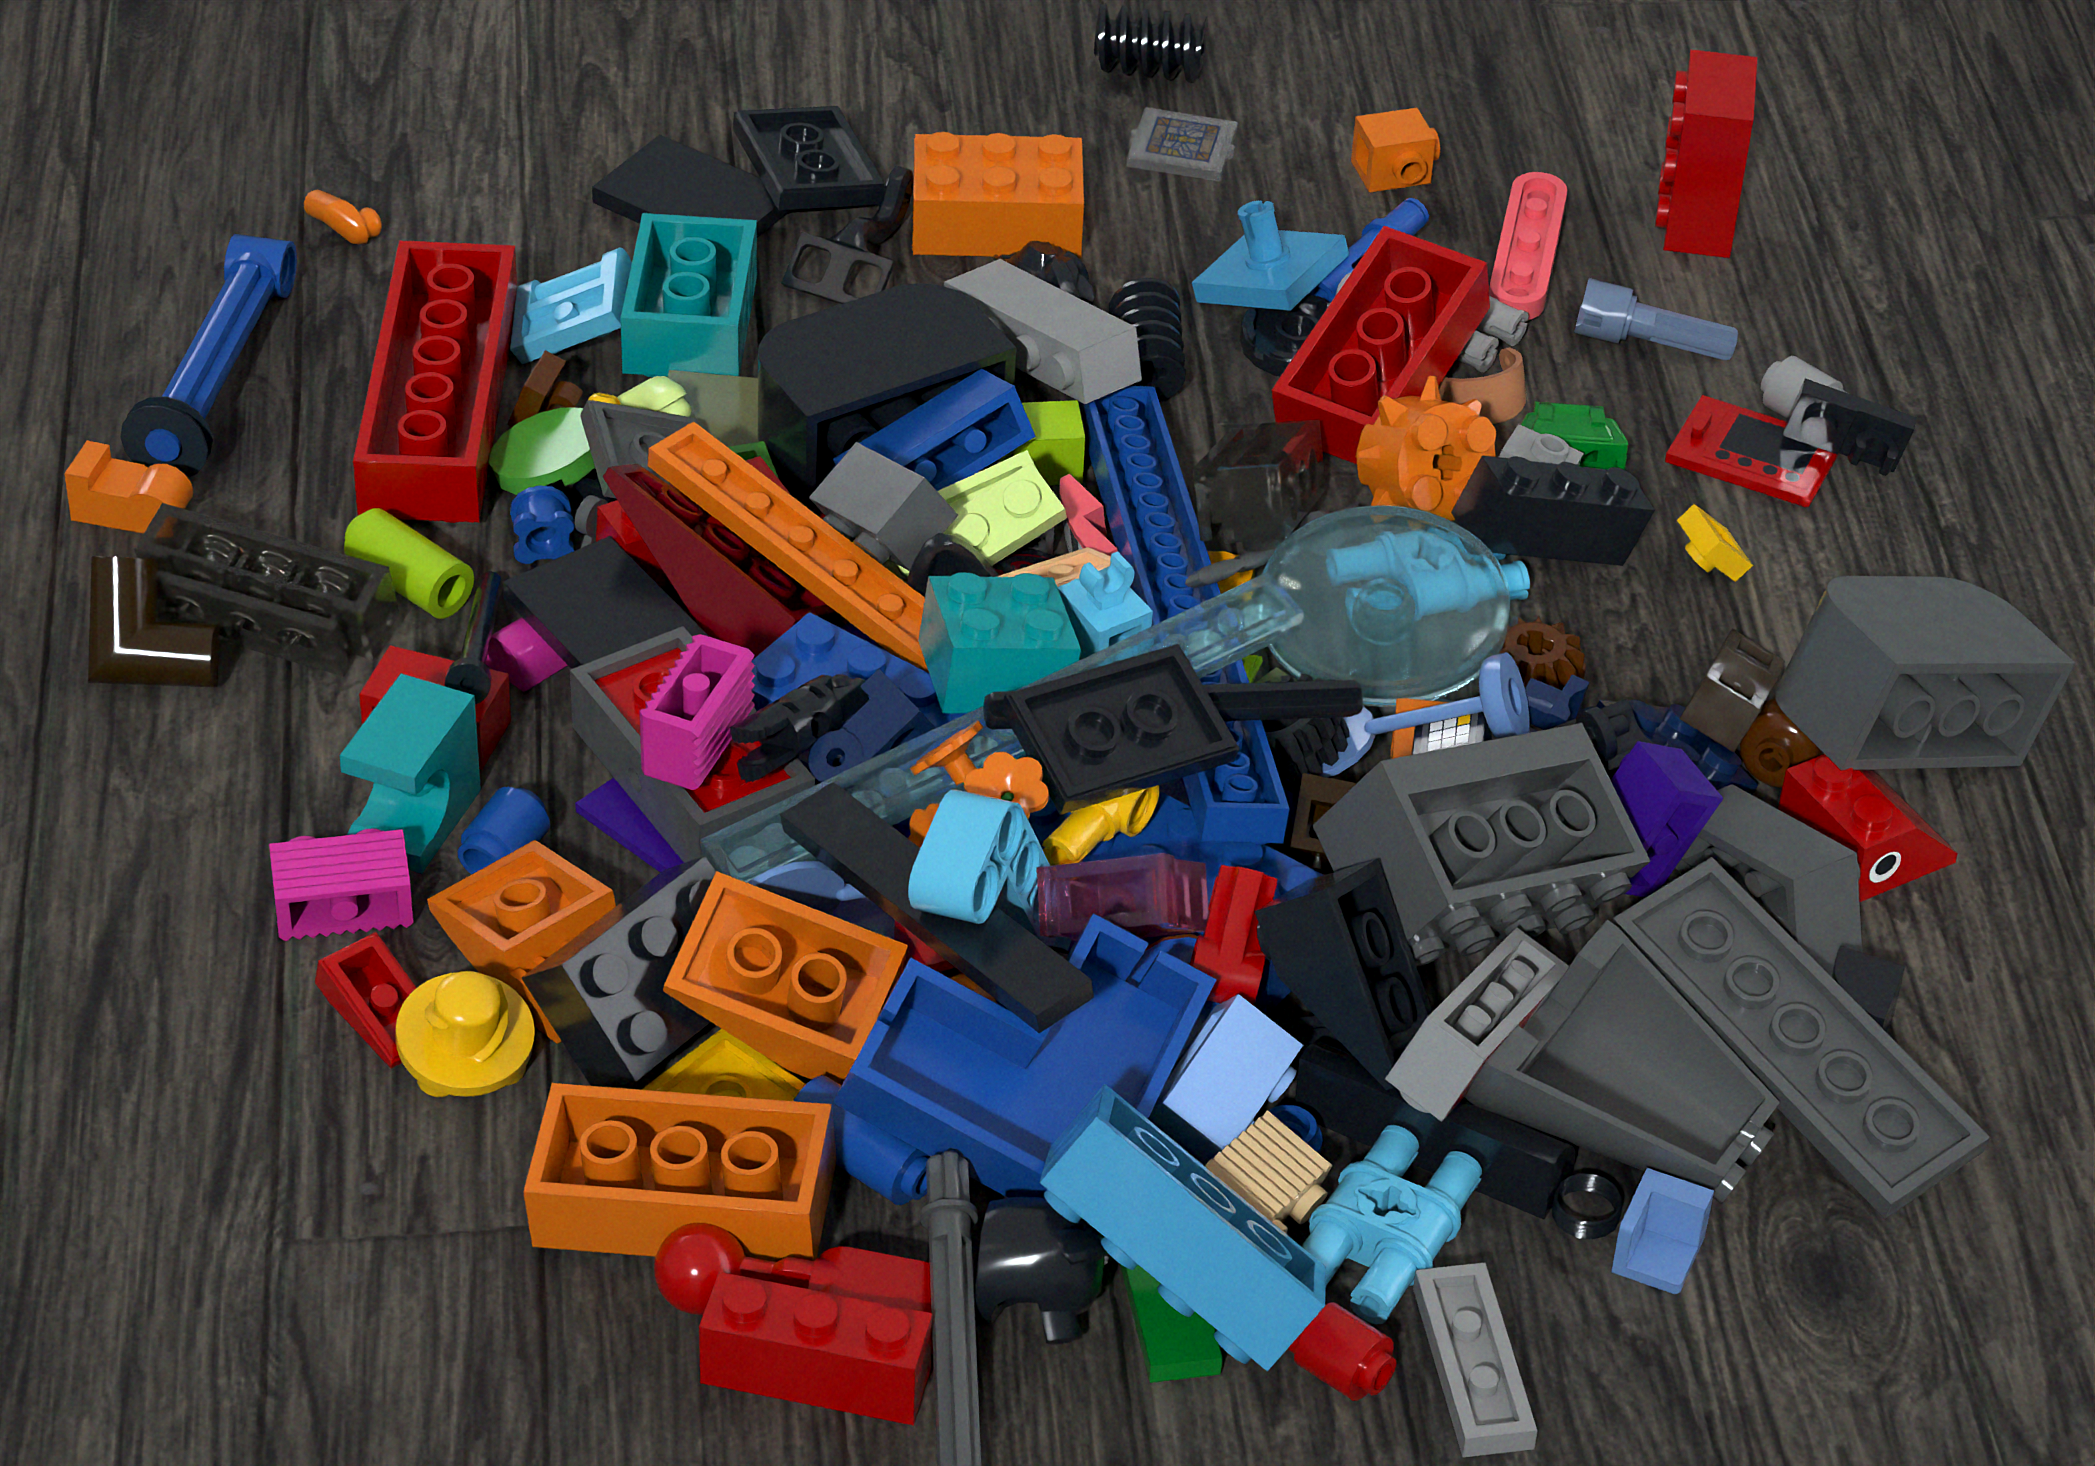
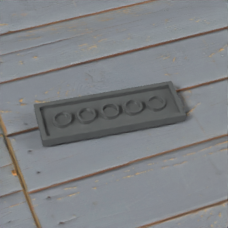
M1713 857L1612 919V923L1629 938L1780 1102L1777 1108L1884 1219L1984 1152L1990 1136Z

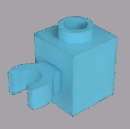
M1118 551L1111 554V564L1109 567L1098 571L1089 562L1083 565L1079 578L1057 587L1081 647L1079 663L1086 670L1149 652L1153 611L1130 588L1134 579V569Z

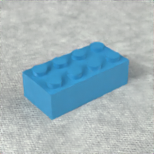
M1106 1084L1100 1088L1050 1146L1039 1182L1047 1189L1044 1193L1047 1202L1067 1220L1078 1223L1083 1218L1104 1236L1100 1241L1101 1245L1118 1263L1130 1270H1134L1139 1265L1161 1283L1157 1287L1159 1294L1176 1311L1187 1317H1191L1196 1312L1217 1329L1214 1333L1215 1340L1229 1355L1239 1362L1247 1364L1252 1358L1268 1371L1325 1307L1326 1267Z

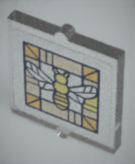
M1145 107L1138 129L1131 130L1130 142L1132 145L1127 156V167L1221 181L1227 160L1234 158L1235 146L1233 142L1237 133L1238 122Z

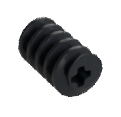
M1101 3L1096 24L1095 57L1098 56L1103 72L1109 73L1119 58L1124 75H1131L1138 61H1140L1145 77L1151 78L1154 76L1159 64H1162L1166 80H1173L1180 67L1183 66L1186 81L1194 83L1203 66L1208 17L1206 16L1200 30L1194 29L1191 13H1185L1179 27H1173L1170 11L1164 10L1158 24L1154 25L1151 21L1149 8H1143L1137 22H1131L1128 6L1122 5L1116 19L1113 20L1109 17L1107 4Z
M1138 278L1125 283L1114 293L1109 302L1108 313L1136 327L1142 380L1129 386L1155 387L1159 402L1179 392L1185 382L1186 369L1184 368L1185 355L1183 353L1184 341L1182 339L1180 297L1173 286L1157 278Z

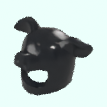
M1011 1197L990 1201L981 1231L977 1276L974 1288L975 1322L992 1324L1003 1309L1016 1303H1038L1047 1344H1065L1082 1339L1078 1316L1089 1309L1095 1302L1102 1288L1104 1265L1114 1259L1101 1245L1100 1241L1104 1236L1083 1218L1078 1223L1067 1220L1043 1197Z

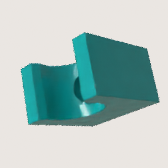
M405 674L398 676L339 755L342 773L374 782L366 806L360 816L352 823L347 835H354L365 829H379L381 831L403 829L408 870L421 874L424 872L481 791L475 695Z

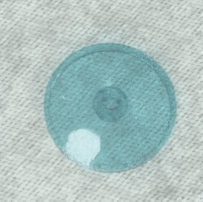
M1383 505L1363 506L1336 511L1319 517L1294 531L1277 547L1266 564L1260 582L1259 620L1263 637L1269 649L1279 663L1295 678L1299 679L1301 674H1308L1312 676L1313 681L1318 677L1325 681L1356 680L1362 687L1363 705L1396 707V699L1409 698L1434 701L1448 696L1475 681L1479 677L1482 662L1490 656L1499 654L1503 647L1509 627L1511 597L1506 575L1497 558L1481 540L1460 525L1438 515L1412 508Z

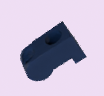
M880 669L860 686L871 699L840 730L827 732L818 738L811 747L808 757L810 771L824 787L834 781L857 800H862L871 794L939 731Z

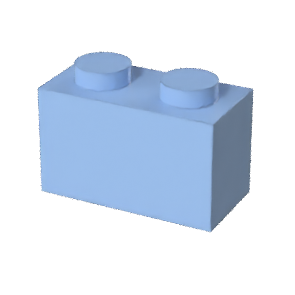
M1237 994L1213 1008L1175 1063L1148 1120L1206 1165L1226 1145H1230L1235 1138H1238L1243 1131H1246L1251 1124L1256 1122L1253 1118L1266 1100L1273 1103L1284 1093L1297 1072L1290 1064L1303 1045L1241 995Z

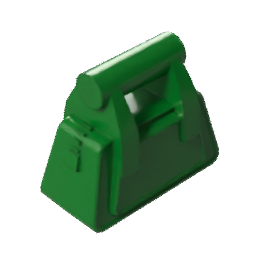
M1535 401L1533 412L1527 413L1520 424L1540 434L1555 435L1563 439L1569 447L1583 452L1584 454L1579 464L1580 467L1606 470L1615 467L1625 470L1628 440L1615 420L1605 418L1604 407Z

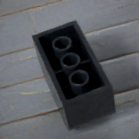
M915 283L892 287L784 322L771 329L763 337L759 345L758 440L759 442L764 441L778 478L792 497L808 509L816 508L817 506L809 499L810 495L836 466L833 458L850 449L856 442L860 443L981 368L1014 385L1016 346L967 296L951 288L934 284Z

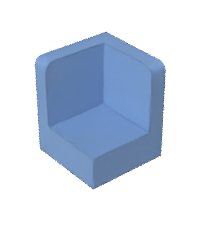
M1647 1168L1621 1222L1611 1272L1672 1294L1680 1293L1705 1238L1714 1190Z

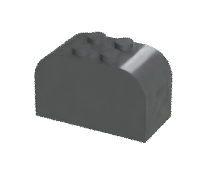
M1839 576L1828 583L1775 690V699L1783 713L1840 770L1853 768V770L2021 766L2076 662L2014 606L1999 596L1974 584L1948 577Z

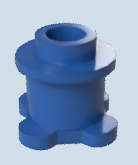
M542 485L529 487L518 493L512 500L510 515L514 532L518 535V542L513 546V552L517 561L531 564L539 559L555 560L574 551V544L569 540V533L574 530V519L570 515L571 506L569 498L561 490Z

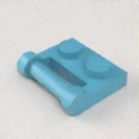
M620 247L606 252L602 255L601 261L549 281L540 283L538 280H532L518 286L510 350L521 364L541 358L545 350L555 355L565 348L595 337L606 336L612 331L621 328V313L632 265L629 255L623 248Z

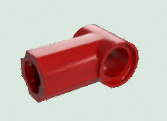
M1226 865L1219 867L1208 907L1209 912L1203 936L1198 935L1190 961V966L1216 979L1207 998L1208 1001L1222 1003L1239 994L1254 1006L1266 957L1258 942V920L1254 911L1273 901L1277 878L1244 867Z

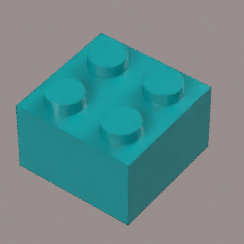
M956 573L952 576H928L918 642L942 713L984 714V698L988 694L1000 691H1018L1077 673L1081 647L1054 577H1041L1030 573L1018 574L1014 577H980L972 573Z

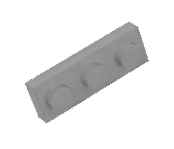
M1486 1263L1416 1270L1413 1290L1462 1457L1534 1450L1537 1427Z

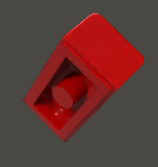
M374 932L318 960L315 984L337 1012L392 1069L402 1063L396 1047L397 1017L404 1001L416 989V986L377 932Z

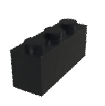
M1482 456L1451 513L1474 550L1478 552L1623 566L1655 509L1641 490L1639 481L1630 472L1620 468L1612 467L1606 470L1580 467L1570 462H1561L1559 464L1535 462L1518 456L1510 458Z

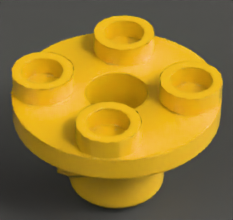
M474 971L444 974L426 981L406 998L397 1017L396 1047L399 1057L408 1072L417 1079L420 1089L434 1097H445L447 1095L479 1096L494 1092L507 1085L515 1084L523 1078L526 1065L533 1050L534 1021L524 999L506 983Z

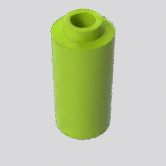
M381 508L370 509L356 516L346 529L344 542L346 558L433 617L438 619L450 617L469 598L474 585L472 568Z

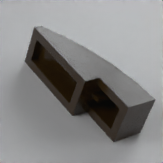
M1732 629L1679 719L1732 752H1735L1762 710L1767 696L1778 681L1785 661Z

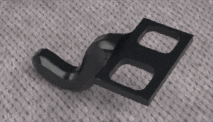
M901 166L893 168L887 178L879 208L872 218H856L834 236L827 239L801 232L781 284L794 290L843 304L858 299V297L846 294L845 288L854 266L858 263H866L882 269V275L875 293L885 290L895 262L894 260L870 253L867 250L866 243H882L899 227L912 196L914 180L912 170ZM807 247H814L831 253V260L822 281L816 284L797 279L794 275L801 255Z

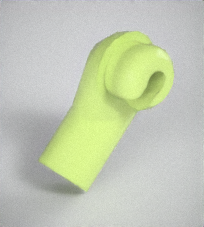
M665 376L650 378L617 397L622 406L689 417L692 413V407L683 397L687 394L684 388Z

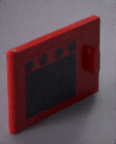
M1702 395L1666 452L1665 462L1802 507H1809L1838 455L1783 436L1786 422L1784 420Z

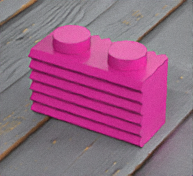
M702 634L692 636V643L686 644V651L680 652V659L675 660V667L669 669V676L663 677V684L657 685V692L651 693V700L645 702L646 709L640 710L641 769L644 775L690 790L699 788L731 741L730 727L745 719L755 706L752 702L755 694L751 691L755 686L752 682L755 676L752 673V669L755 665L751 662L755 655L748 648Z
M365 829L354 835L317 839L311 836H299L291 839L289 842L269 844L279 938L288 941L292 936L301 940L305 935L315 938L319 933L326 937L332 932L341 935L346 930L354 934L359 929L368 932L373 927L381 931L386 926L395 929L400 924L408 928L413 923L410 877L403 829L391 831Z

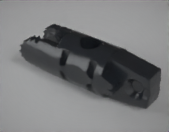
M840 674L833 677L820 675L731 726L730 731L734 742L746 744L760 741L762 744L747 753V756H742V759L738 760L737 766L741 780H745L747 783L761 779L801 753L809 750L817 739L827 732L840 730L842 723L853 716L869 701L868 695L860 687L865 680L861 678L852 679L847 675Z

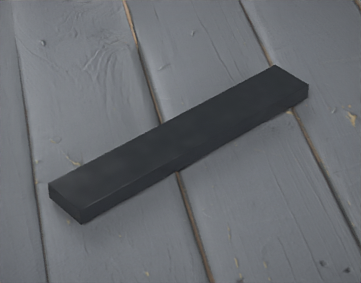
M834 781L780 814L785 834L1038 1033H1041L1094 998L1092 979L996 906H994L989 918L980 924L915 910L909 901L908 886L910 874L920 847Z

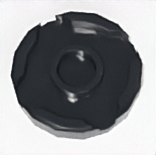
M1307 294L1291 311L1266 308L1254 310V307H1251L1246 311L1241 324L1240 343L1243 354L1256 367L1274 376L1281 377L1331 302L1319 296Z

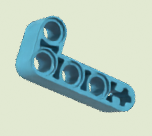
M960 790L948 791L939 804L910 874L908 896L911 906L915 910L976 924L984 923L989 918L994 906H996L1047 946H1056L1068 951L1074 928L1072 909L1021 805L1012 801Z

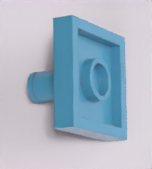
M1262 201L1249 202L1238 210V217L1241 220L1244 235L1192 282L1196 301L1198 303L1291 311L1349 256L1345 235L1278 230L1272 202L1266 201L1264 204Z

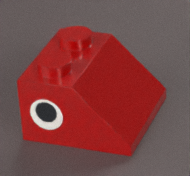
M1825 754L1786 769L1778 810L1857 853V862L1860 868V879L1858 881L1859 902L1956 863L1958 853L1872 770H1853L1852 767L1840 770Z

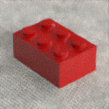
M1690 49L1687 71L1676 70L1672 97L1673 108L1667 126L1666 153L1664 162L1661 165L1658 186L1659 197L1655 227L1665 228L1664 251L1730 258L1754 120L1758 57Z

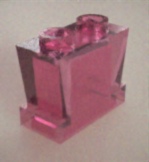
M1161 853L1036 867L1040 936L1049 938L1067 937L1076 941L1093 913L1139 938L1204 932L1209 912L1206 863L1174 859L1173 855Z

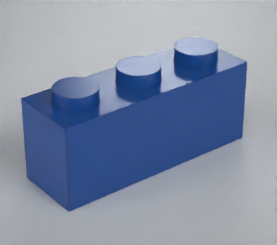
M981 368L861 441L860 444L925 477L936 491H939L974 475L1036 436L1015 386ZM850 449L833 458L835 465L839 463Z

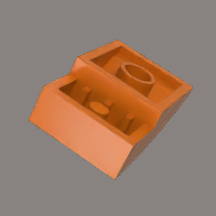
M533 840L513 853L504 856L428 898L427 901L431 913L479 973L494 977L513 988L528 1005L533 1017L534 1027L559 1044L562 1042L523 982L522 977L615 908L616 903L612 889L540 842Z

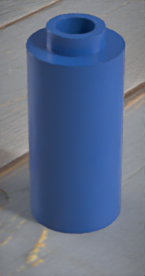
M825 1075L815 1077L799 1091L793 1101L832 1104L837 1167L896 1205L906 1204L912 1199L919 1200L927 1194L926 1162L930 1155L833 1104L832 1102L841 1085Z

